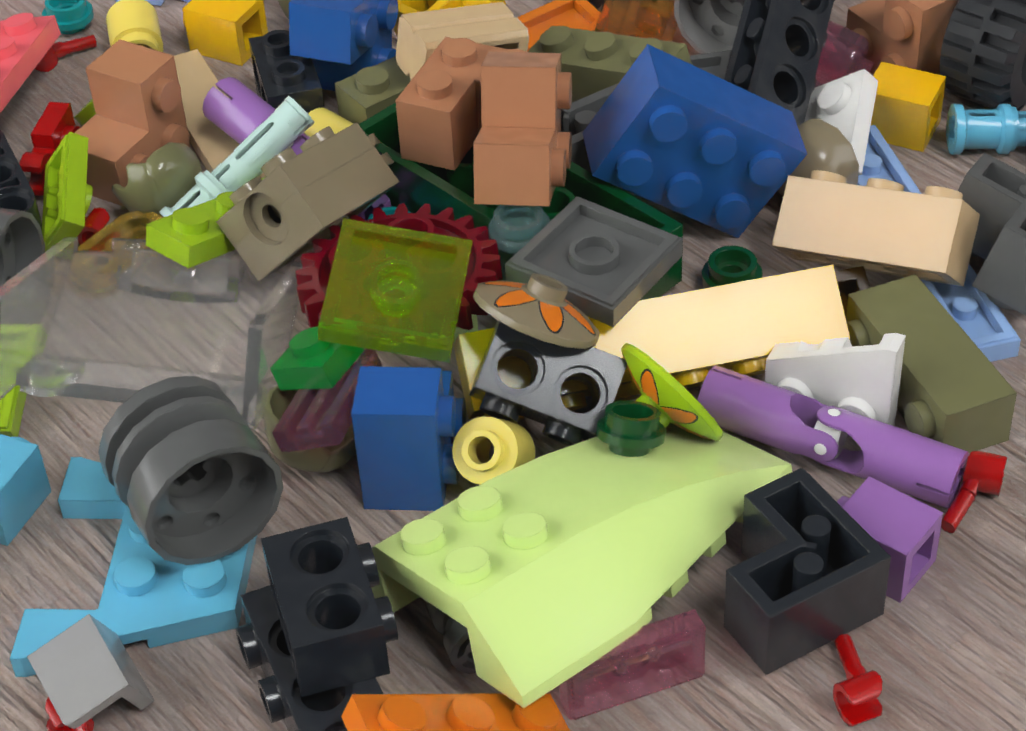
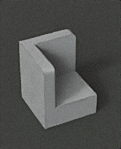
M90 614L27 656L62 723L72 729L78 728L121 697L141 710L154 702L153 696L119 636Z

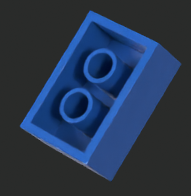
M649 44L646 45L583 131L592 176L736 238L740 237L786 181L788 175H791L807 155L792 111Z

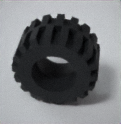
M958 0L947 25L941 48L940 74L946 76L945 91L991 109H996L1002 103L1011 104V106L1016 107L1017 111L1024 108L1026 105V0Z

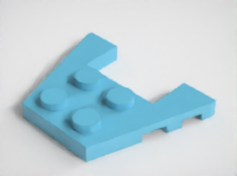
M71 457L58 498L63 518L122 519L98 609L24 610L10 656L15 676L28 677L36 675L27 656L88 614L115 632L123 645L147 639L149 648L239 627L243 608L240 595L246 593L257 536L241 549L213 562L184 565L164 560L145 540L131 517L129 507L120 500L115 487L105 476L101 463L82 457Z

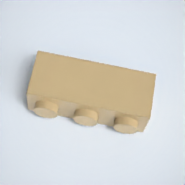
M813 170L810 178L788 175L772 246L796 260L845 268L864 266L865 271L902 277L916 274L920 280L964 286L980 214L962 199L963 194L961 192L940 186H927L924 194L903 191L904 186L902 184L880 178H869L866 186L847 184L846 177L821 170Z

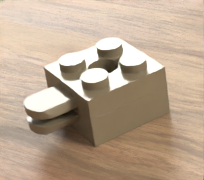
M357 122L336 134L328 126L314 134L300 146V149L303 151L302 153L296 155L291 147L285 149L261 167L262 172L266 176L263 180L259 176L255 177L229 196L234 206L216 223L258 281L263 280L302 254L312 250V241L314 239H330V226L335 225L344 228L351 222V215L359 216L399 183V180L389 168L394 161L388 153L379 154L376 147L379 146L380 141L374 133L367 136Z

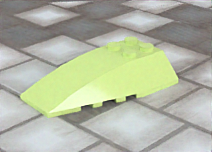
M672 423L665 428L664 443L650 449L647 455L640 457H626L610 451L609 444L601 441L598 437H594L542 455L479 486L469 488L462 492L455 500L422 519L406 524L401 531L373 546L372 551L377 565L380 585L371 587L374 598L388 596L393 613L421 597L465 626L468 630L477 676L525 708L637 635L652 620L651 606L662 595L673 598L689 582L687 570L699 557L704 555L712 558L727 543L725 531L735 521L743 523L744 495L791 473L792 465L724 431L722 438L719 441H714L689 433Z

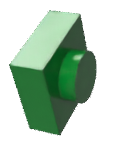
M312 327L301 331L290 340V347L274 363L270 370L280 390L333 388L364 352V348L355 329L326 330L324 327Z

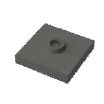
M575 197L505 264L506 281L528 284L533 273L552 277L569 288L566 300L580 309L586 316L614 327L683 256V238L580 197Z

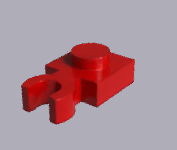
M48 103L30 134L34 148L31 152H25L20 159L19 165L22 171L31 172L29 184L35 195L44 196L45 165L64 136L68 135L69 132L75 133L80 128L75 124L71 103Z

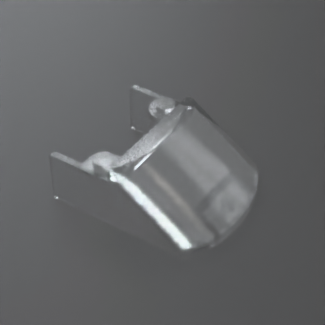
M65 237L0 286V400L16 385H19L20 392L33 396H65L124 403L140 389L166 378L197 376L216 382L230 397L238 412L248 422L249 428L256 430L261 419H264V405L267 394L277 386L270 368L289 348L299 304L295 272L303 267L302 263L293 261L286 272L276 271L263 280L258 281L237 250L188 269L145 246L146 240L112 238V251H78V237Z

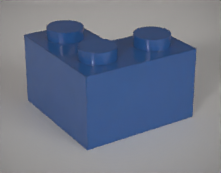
M291 0L289 2L290 55L311 58L322 89L336 91L335 83L357 74L363 68L377 65L396 56V49L392 48V29L398 17V1Z
M360 366L351 417L364 509L435 511L445 504L447 484H458L460 472L454 464L452 455L453 437L466 424L465 398H456L454 396L452 371H441V368Z

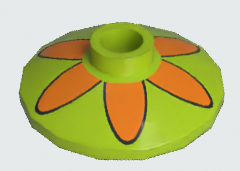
M625 343L620 348L623 359H625L627 364L626 369L641 394L636 401L650 404L659 409L661 413L660 423L665 428L672 423L702 438L719 441L722 438L723 431L715 419L661 365L632 344Z

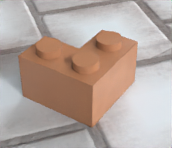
M867 0L848 8L846 29L854 31L858 35L856 42L850 47L851 53L849 57L852 58V52L854 51V61L873 75L881 62L941 75L940 56L947 25L958 0ZM844 40V44L849 46L850 43Z
M445 36L395 100L401 158L455 171L473 146L482 127L481 65L488 52L526 51L521 49H504L475 43L467 38H450Z
M119 39L86 67L96 115L75 133L89 138L87 184L93 187L92 196L125 207L112 192V186L114 184H119L122 187L127 186L128 175L126 166L129 163H146V160L154 151L169 142L184 143L189 148L191 144L174 55Z
M488 52L481 65L482 127L473 143L474 204L549 207L555 187L565 186L566 169H570L572 135L571 132H561V109H571L572 73L561 72V53Z

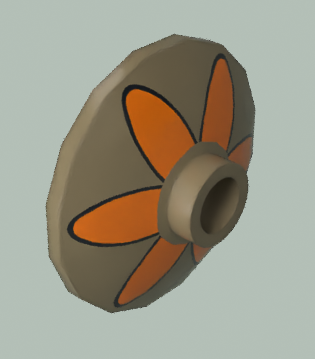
M533 273L528 284L504 280L478 283L473 298L479 307L496 320L521 333L567 348L588 349L595 347L598 342L599 330L580 309L565 299L569 288L552 277Z

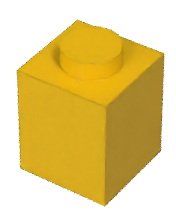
M191 0L182 8L183 23L186 28L190 51L198 49L202 56L243 66L251 58L248 38L264 36L268 33L264 0Z
M881 62L873 75L878 80L871 125H876L888 144L924 152L941 120L946 76Z

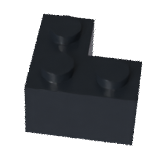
M803 467L744 495L741 552L747 560L726 570L724 628L765 675L837 639L839 635L846 634L884 614L891 556Z

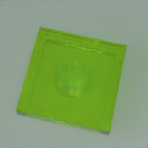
M343 218L318 325V340L450 363L471 255L472 240Z

